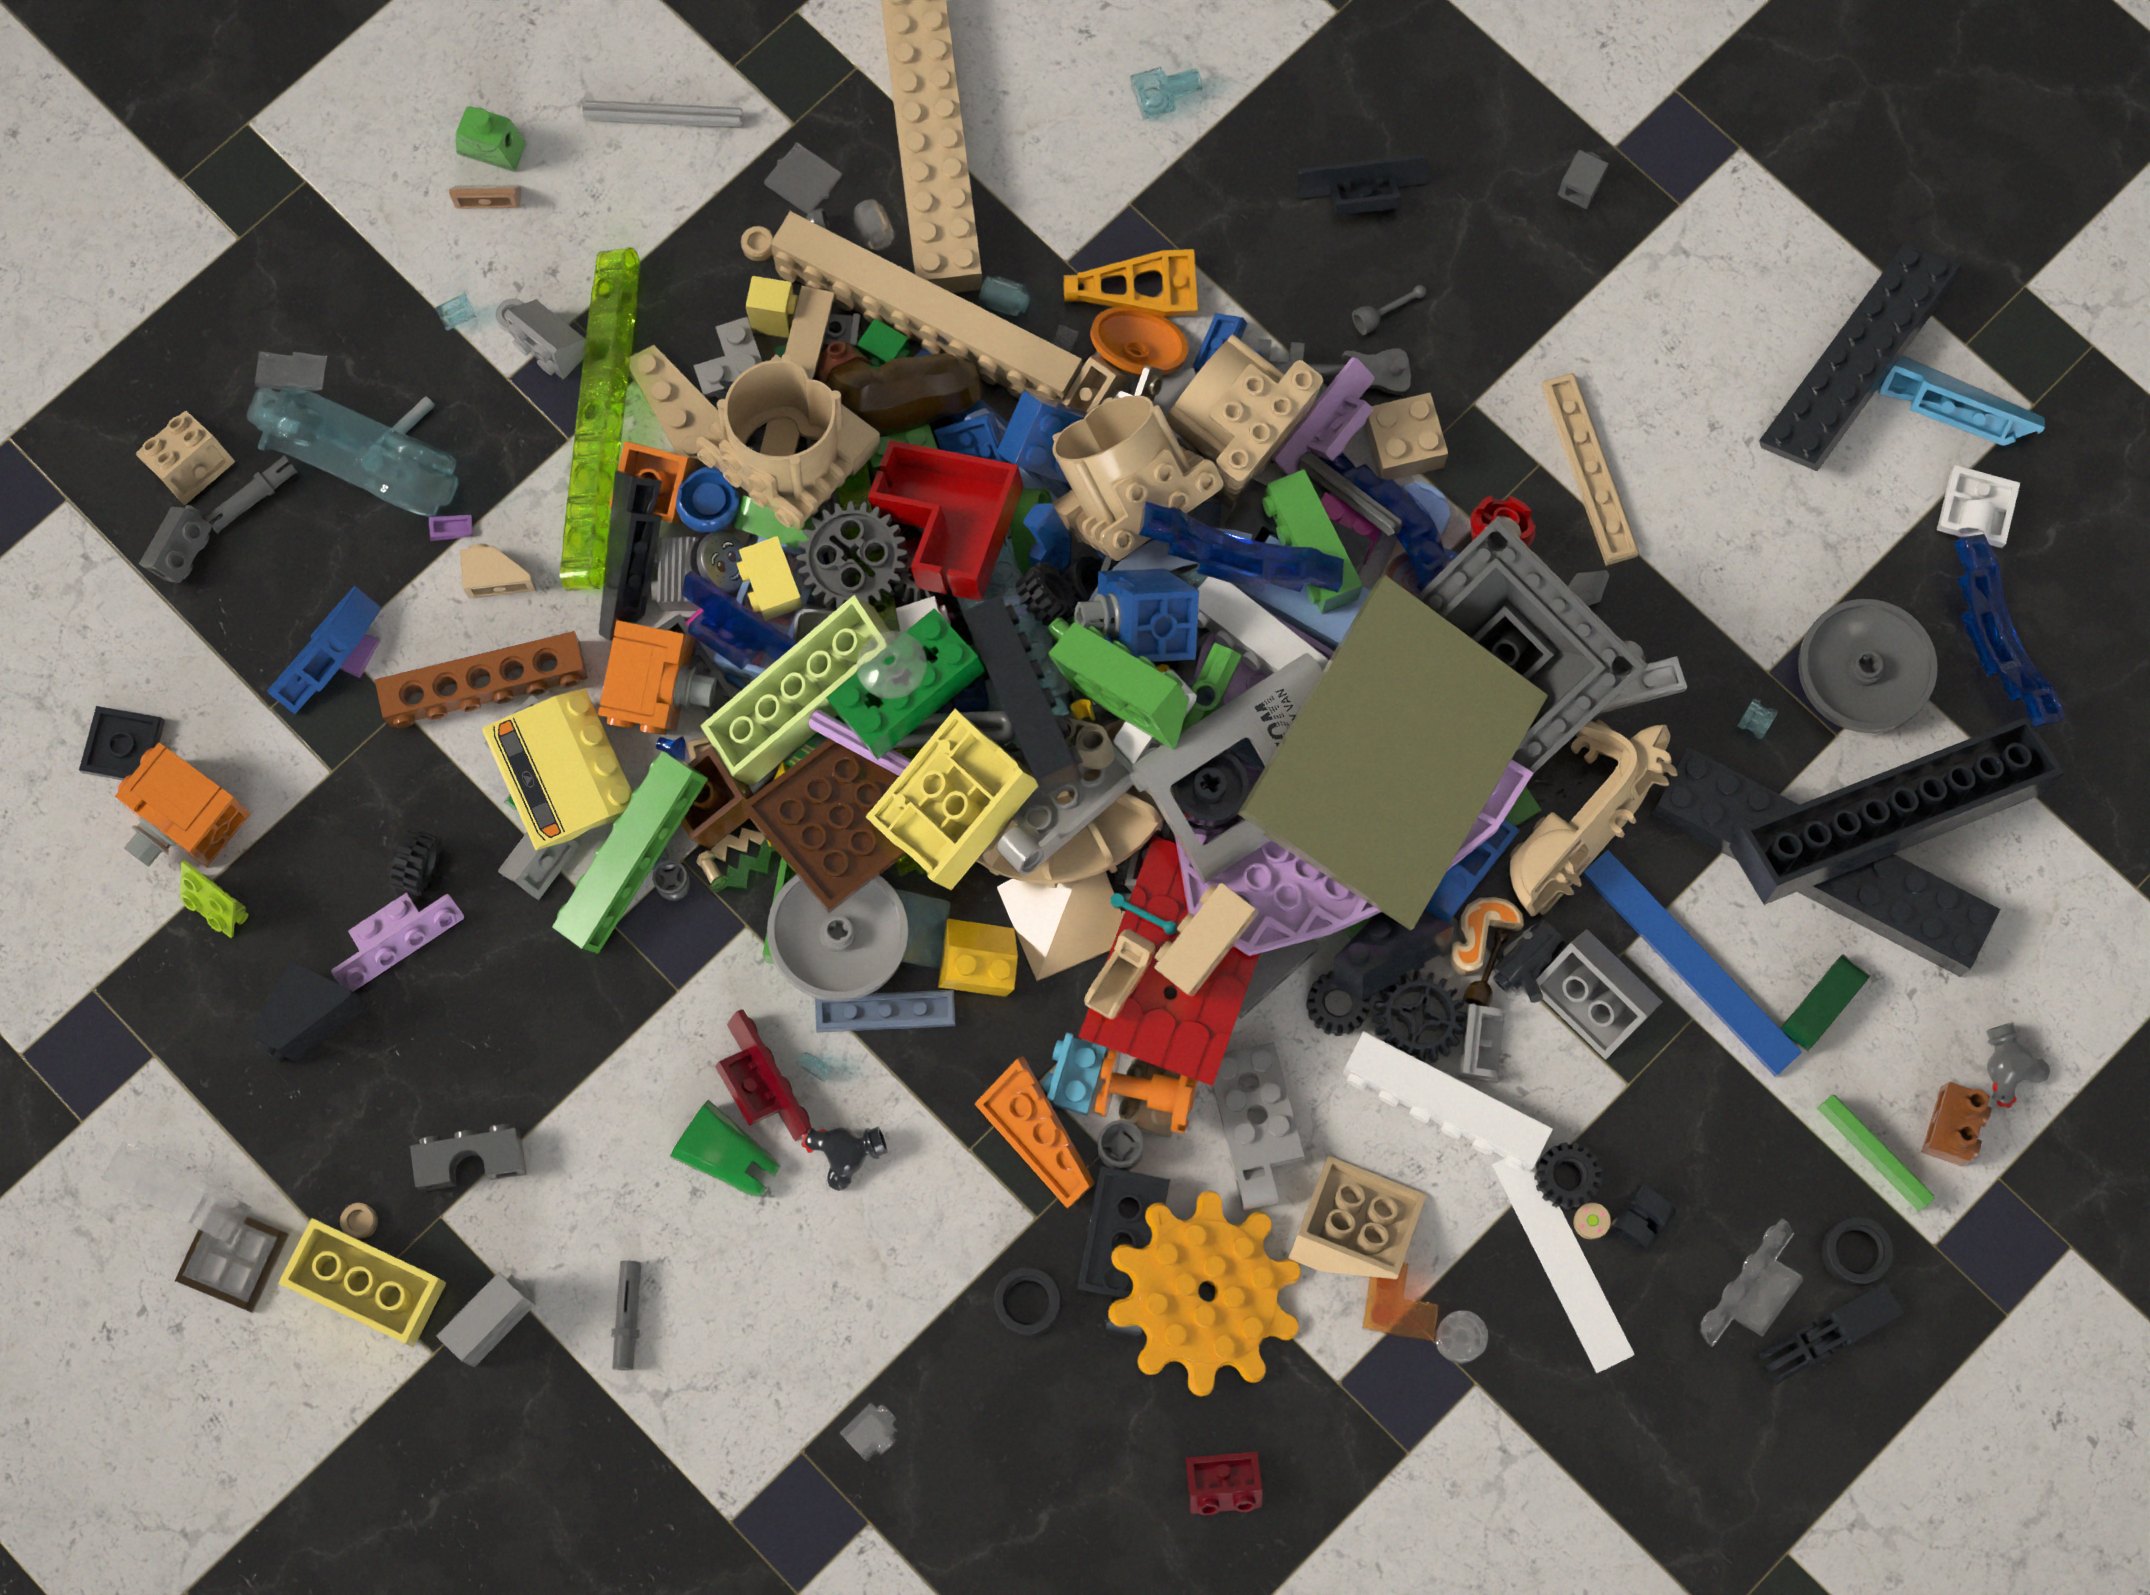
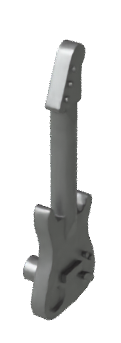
M1393 348L1374 355H1366L1356 351H1345L1342 354L1343 359L1358 358L1374 376V381L1368 388H1376L1394 395H1402L1409 389L1411 372L1408 356L1404 350ZM1298 360L1288 362L1277 367V369L1286 374ZM1346 364L1308 365L1317 371L1322 378H1336Z

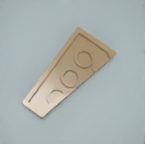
M655 345L625 359L629 371L676 454L699 459L697 456L696 440L708 433L710 430L709 426L714 421H719L718 410ZM700 459L698 467L704 464Z

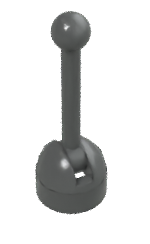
M1417 285L1413 292L1378 310L1372 306L1356 309L1352 312L1356 328L1363 335L1370 333L1379 325L1381 315L1416 297L1423 298L1426 295V288L1422 285Z

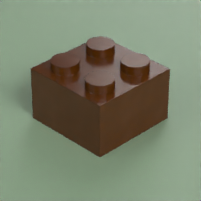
M713 746L708 747L688 764L705 775L708 780L681 821V825L691 841L708 849L714 847L749 818L742 810L741 804L754 795L748 784L730 775Z

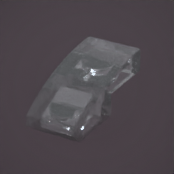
M259 351L255 387L302 391L322 390L327 357L293 352L292 356Z

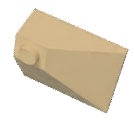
M1106 871L1082 880L1058 883L1057 888H1049L1044 883H1031L1011 879L997 887L1036 981L1110 952L1121 924L1122 913L1120 908L1116 909L1111 905L1110 899L1114 892Z
M1328 1155L1293 1244L1289 1259L1321 1272L1397 1279L1426 1194Z

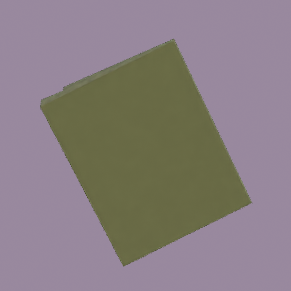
M1384 575L1376 581L1239 810L1238 815L1265 831L1264 836L1406 928L1412 930L1548 695L1388 576Z

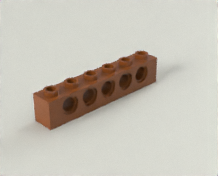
M572 631L375 679L383 719L389 727L405 728L413 725L414 721L419 719H442L448 715V712L456 710L470 712L479 709L481 704L493 701L496 704H503L514 700V696L526 693L530 696H536L547 692V688L559 685L563 688L573 687L580 684V680L588 679L580 641L576 632ZM546 661H557V665L553 670L549 672L541 670L542 665ZM513 669H524L520 678L516 680L508 679V675ZM480 677H490V682L487 686L483 688L475 687V683ZM447 685H457V689L452 695H442V691ZM414 693H424L419 703L409 704V699Z

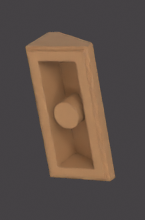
M459 185L449 189V195L456 209L520 207V185Z

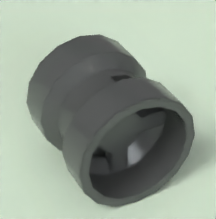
M665 860L660 862L653 871L652 880L663 898L669 901H677L688 894L691 881L680 862Z

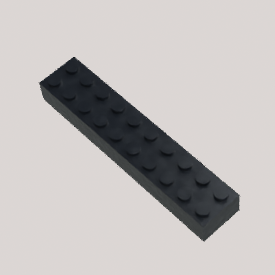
M2027 716L1740 828L1729 848L1763 905L2048 793L2065 772Z
M1687 747L1675 767L1678 775L1670 777L1669 785L1665 786L1651 816L1736 860L1729 845L1741 827L1799 804ZM1895 854L1798 891V893L1959 977H1962L1971 970L2001 910Z

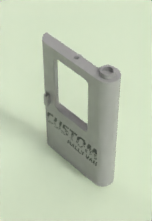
M1309 653L1301 655L1180 733L1178 745L1174 750L1163 744L1132 764L1133 772L1130 774V778L1140 792L1146 790L1151 794L1203 884L1262 847L1271 839L1264 836L1265 831L1244 819L1207 844H1201L1173 798L1170 787L1173 783L1245 737L1251 741L1266 767L1323 672L1317 661Z

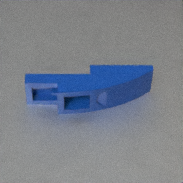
M354 586L310 636L312 640L267 690L268 694L292 713L296 714L316 690L320 692L346 661L381 610V606Z
M1504 819L1495 834L1446 871L1424 910L1449 923L1520 830Z

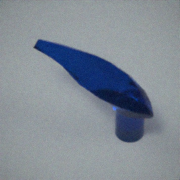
M683 736L675 741L659 737L656 743L657 750L667 752L684 761L686 743Z

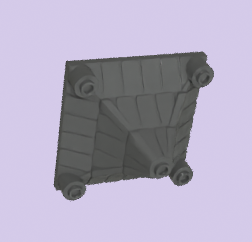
M1497 516L1416 598L1548 695L1512 757V760L1535 773L1637 678L1648 665L1644 662L1645 655L1640 645L1628 640L1622 641L1527 547L1520 539V527L1514 520Z

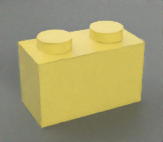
M752 276L746 310L753 333L789 338L798 303V295H794L791 282Z
M778 536L739 549L742 561L736 564L742 581L750 580L753 592L747 594L754 613L761 611L764 621L800 609L803 606Z

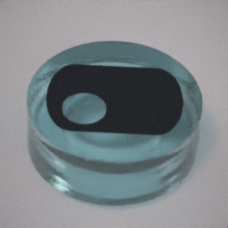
M803 1052L796 1062L809 1074L823 1082H826L832 1073V1069L808 1052Z

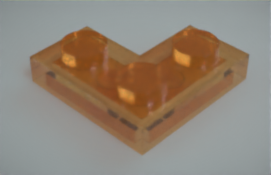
M1408 1263L1402 1264L1397 1279L1369 1277L1362 1330L1426 1341L1434 1340L1439 1305L1403 1299Z

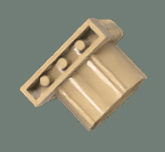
M1232 334L1193 378L1168 412L1166 420L1171 430L1215 463L1223 480V487L1212 496L1231 510L1240 499L1251 478L1256 480L1272 460L1275 452L1315 404L1323 378L1317 371L1301 360L1296 361L1287 373L1284 374Z
M788 353L783 354L782 358L776 354L771 360L756 364L740 374L730 386L726 398L720 399L717 402L719 421H714L709 426L710 430L708 433L696 440L697 456L706 466L710 468L715 466L723 472L724 478L736 488L741 486L749 493L754 503L762 508L767 506L775 513V517L781 524L788 528L792 526L798 531L805 526V521L810 516H814L818 512V507L831 498V493L845 483L846 477L850 473L854 476L880 449L879 432L841 404V394L839 391H831L826 384L820 381L809 380L803 367L792 361V356ZM776 419L793 421L797 425L802 437L818 441L803 452L778 457L758 453L746 446L749 437L757 428Z
M1132 395L1116 399L1109 397L1102 404L1092 409L1084 419L1069 425L1063 431L1052 436L1054 440L1053 454L1072 490L1052 504L1066 528L1070 530L1072 539L1079 543L1083 541L1116 561L1123 559L1223 487V480L1215 464L1181 447L1160 406H1154L1152 401L1144 396Z

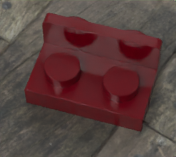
M1258 1452L1186 1458L1190 1513H1200L1201 1515L1208 1516L1220 1511L1236 1510L1238 1512H1249L1255 1508L1262 1507V1484Z

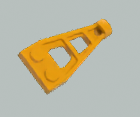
M1194 249L1158 251L1077 273V275H1064L1065 302L1085 301L1111 307L1124 306L1163 317L1197 316L1198 303ZM1158 271L1162 275V295L1159 297H1149L1138 294L1134 289L1135 277L1141 273ZM1124 276L1126 278L1127 292L1124 295L1106 294L1101 290V281L1108 277ZM1079 284L1084 285L1083 290H1078Z

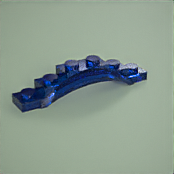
M1343 452L1336 456L1333 461L1318 457L1402 520L1401 531L1396 536L1414 565L1420 580L1417 588L1422 591L1450 562L1449 557L1444 553L1438 529L1425 507L1413 494L1396 484L1393 479L1388 480L1376 476L1366 463L1356 467Z
M1147 501L1143 507L1139 535L1168 543L1169 555L1197 562L1198 574L1263 592L1267 583L1301 592L1306 583L1338 593L1343 584L1344 559L1322 553L1320 550L1312 547L1282 546L1229 534L1208 526L1175 507L1167 508Z
M1985 534L1960 538L1954 542V545L1958 552L1959 560L1967 573L1957 580L1962 589L1963 597L1970 607V610L1962 614L1961 617L1966 626V632L1978 653L1980 664L1985 669L1987 676L2000 675L2003 688L2011 702L2023 700L2026 712L2035 727L2054 724L2065 719L2066 716L2057 698L2055 686L2047 681L2038 671L2017 636L2005 602L2000 563L1993 554Z

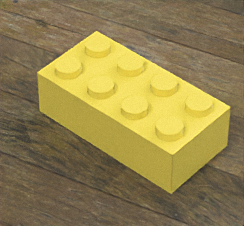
M311 1219L278 1284L414 1348L446 1282L315 1219Z

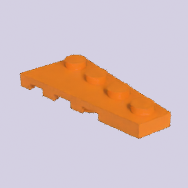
M1024 1056L1018 1058L975 1102V1105L1065 1207L1069 1208L1095 1182Z

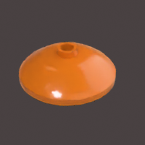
M1121 306L1101 312L1092 324L1090 335L1094 347L1108 363L1124 372L1141 376L1144 366L1149 365L1162 369L1164 371L1163 375L1178 370L1186 360L1188 343L1184 334L1174 323L1163 316Z

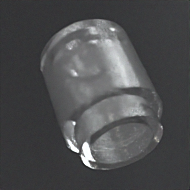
M874 199L859 203L854 208V222L865 246L875 250L887 248L895 237V231L884 207Z

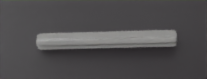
M586 100L582 108V114L586 120L740 127L743 123V111L740 107Z

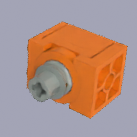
M616 621L614 636L616 637H613L600 701L602 706L599 707L598 711L599 716L607 717L606 724L633 729L634 723L641 724L640 731L666 735L667 729L677 730L682 708L680 706H684L686 710H690L693 704L708 708L712 706L716 693L717 679L715 677L699 675L698 667L688 668L690 667L696 637Z
M160 742L154 748H150L144 753L140 760V766L132 775L126 776L118 786V792L114 796L133 814L138 816L140 821L138 826L131 827L136 831V834L124 849L148 867H150L161 852L168 855L170 846L177 845L208 868L250 816V813L231 794Z

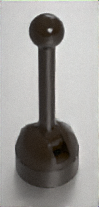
M1499 929L1495 933L1496 943L1481 981H1474L1466 988L1462 999L1468 1005L1475 1004L1489 1007L1491 1004L1493 991L1487 982L1501 946L1509 938L1508 932L1504 929Z

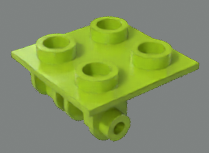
M185 860L181 861L180 899L189 910H196L204 916L214 930L222 931L232 938L234 936V924L236 922L238 924L244 923L249 916L246 912V907L235 898H231L228 892H224L223 888L217 886L205 874H201Z

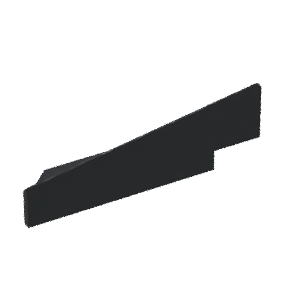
M616 471L614 477L599 622V635L610 641H613V637H616L614 636L617 620L636 623L645 616L662 516L652 513L662 480L624 471Z

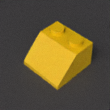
M946 919L938 987L1003 997L1009 995L1015 987L1018 958L1015 929Z

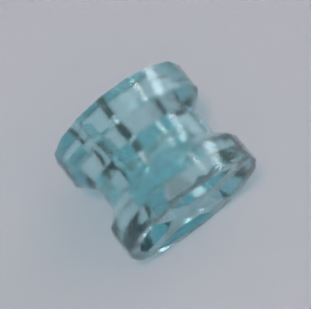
M1754 697L1737 727L1742 730L1749 729L1753 731L1755 737L1762 740L1775 719L1778 710L1774 708L1767 709L1761 705L1760 700Z

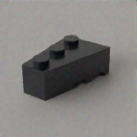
M1424 910L1415 927L1410 930L1385 913L1380 912L1334 957L1333 984L1362 1001L1398 982V977L1412 969L1416 972L1424 968L1425 962L1438 955L1444 957L1450 954L1453 926Z

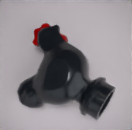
M879 1126L872 1129L867 1127L862 1137L856 1135L848 1128L841 1127L829 1131L825 1129L816 1131L814 1128H811L809 1133H805L802 1136L801 1146L806 1148L808 1153L813 1151L825 1153L830 1164L827 1182L829 1187L836 1191L844 1190L850 1185L851 1176L862 1167L867 1155L874 1159H879L880 1155L888 1153L886 1141Z

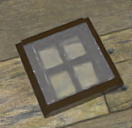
M211 1202L175 1281L253 1313L289 1234Z

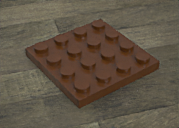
M830 738L741 804L742 810L828 913L832 912L907 854L892 843L866 818L867 814L896 781L897 775Z

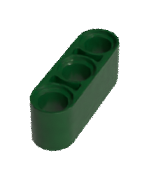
M1842 954L1780 1029L1806 1051H1809L1870 978V975L1846 955Z

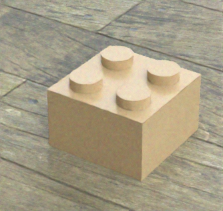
M1431 392L1371 406L1374 410L1366 419L1364 429L1380 483L1444 468L1448 457V450Z

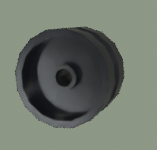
M1224 750L1173 783L1170 787V792L1195 834L1211 836L1224 833L1236 824L1240 818L1238 812L1247 799L1249 780L1246 769L1238 758Z

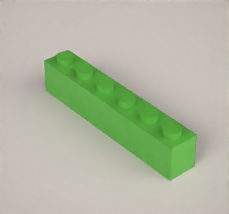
M662 751L659 757L651 763L649 773L641 786L633 792L631 802L624 813L614 822L612 832L606 842L596 851L591 866L577 881L574 893L569 901L559 910L557 920L552 927L581 949L599 953L708 778L680 758Z

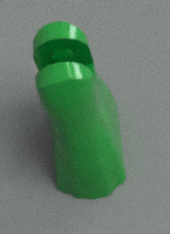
M707 1100L702 1105L670 1155L671 1158L697 1171L712 1176L745 1194L760 1197L767 1188L755 1177L745 1173L749 1165L754 1163L759 1169L773 1176L776 1175L780 1168L777 1160L766 1149L746 1134L710 1100Z

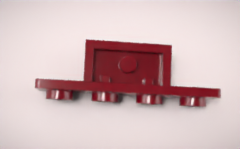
M743 1009L736 1011L728 1021L727 1026L742 1051L719 1061L715 1068L749 1126L778 1113L794 1141L802 1139L803 1134L811 1129L809 1115L805 1108L797 1102L792 1093L789 1080L780 1073L775 1064L772 1051L763 1044L758 1035L755 1022L746 1015Z

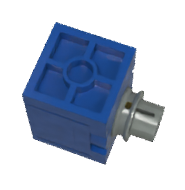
M1164 568L1099 571L1098 594L1095 596L1094 601L1078 602L1075 607L1076 623L1085 628L1093 626L1105 636V640L1110 643L1114 641L1120 642L1137 659L1140 656H1144L1151 662L1196 659L1199 590Z

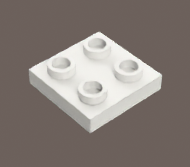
M1954 465L1950 473L1937 530L2003 548L2007 541L2020 483Z

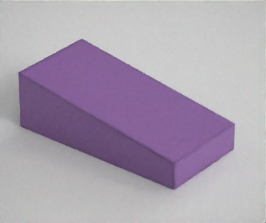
M471 515L429 517L430 541L473 537Z
M365 634L342 664L341 670L360 678L380 641Z

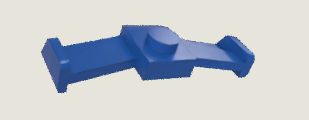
M1052 503L1035 504L1023 520L1024 525L1030 529L1037 541L1029 552L1031 568L1038 562L1043 564L1046 562L1050 564L1051 568L1053 566L1058 568V573H1060L1061 570L1071 564L1072 538L1070 530L1066 528Z

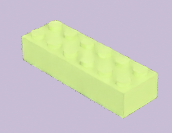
M853 595L700 725L733 778L753 787L778 766L781 761L785 760L817 733V731L809 727V720L816 710H821L832 717L838 715L826 697L895 641V638L872 605Z

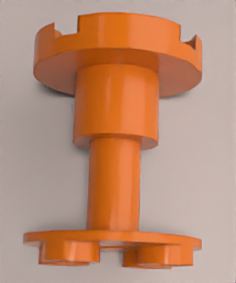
M1110 1049L1107 1058L1104 1059L1101 1070V1079H1105L1106 1083H1103L1101 1092H1098L1094 1111L1101 1113L1102 1117H1106L1113 1094L1146 1100L1147 1108L1173 1113L1171 1131L1186 1134L1189 1125L1187 1114L1193 1108L1198 1080L1181 1075L1179 1079L1156 1073L1153 1074L1152 1080L1118 1073L1120 1052Z

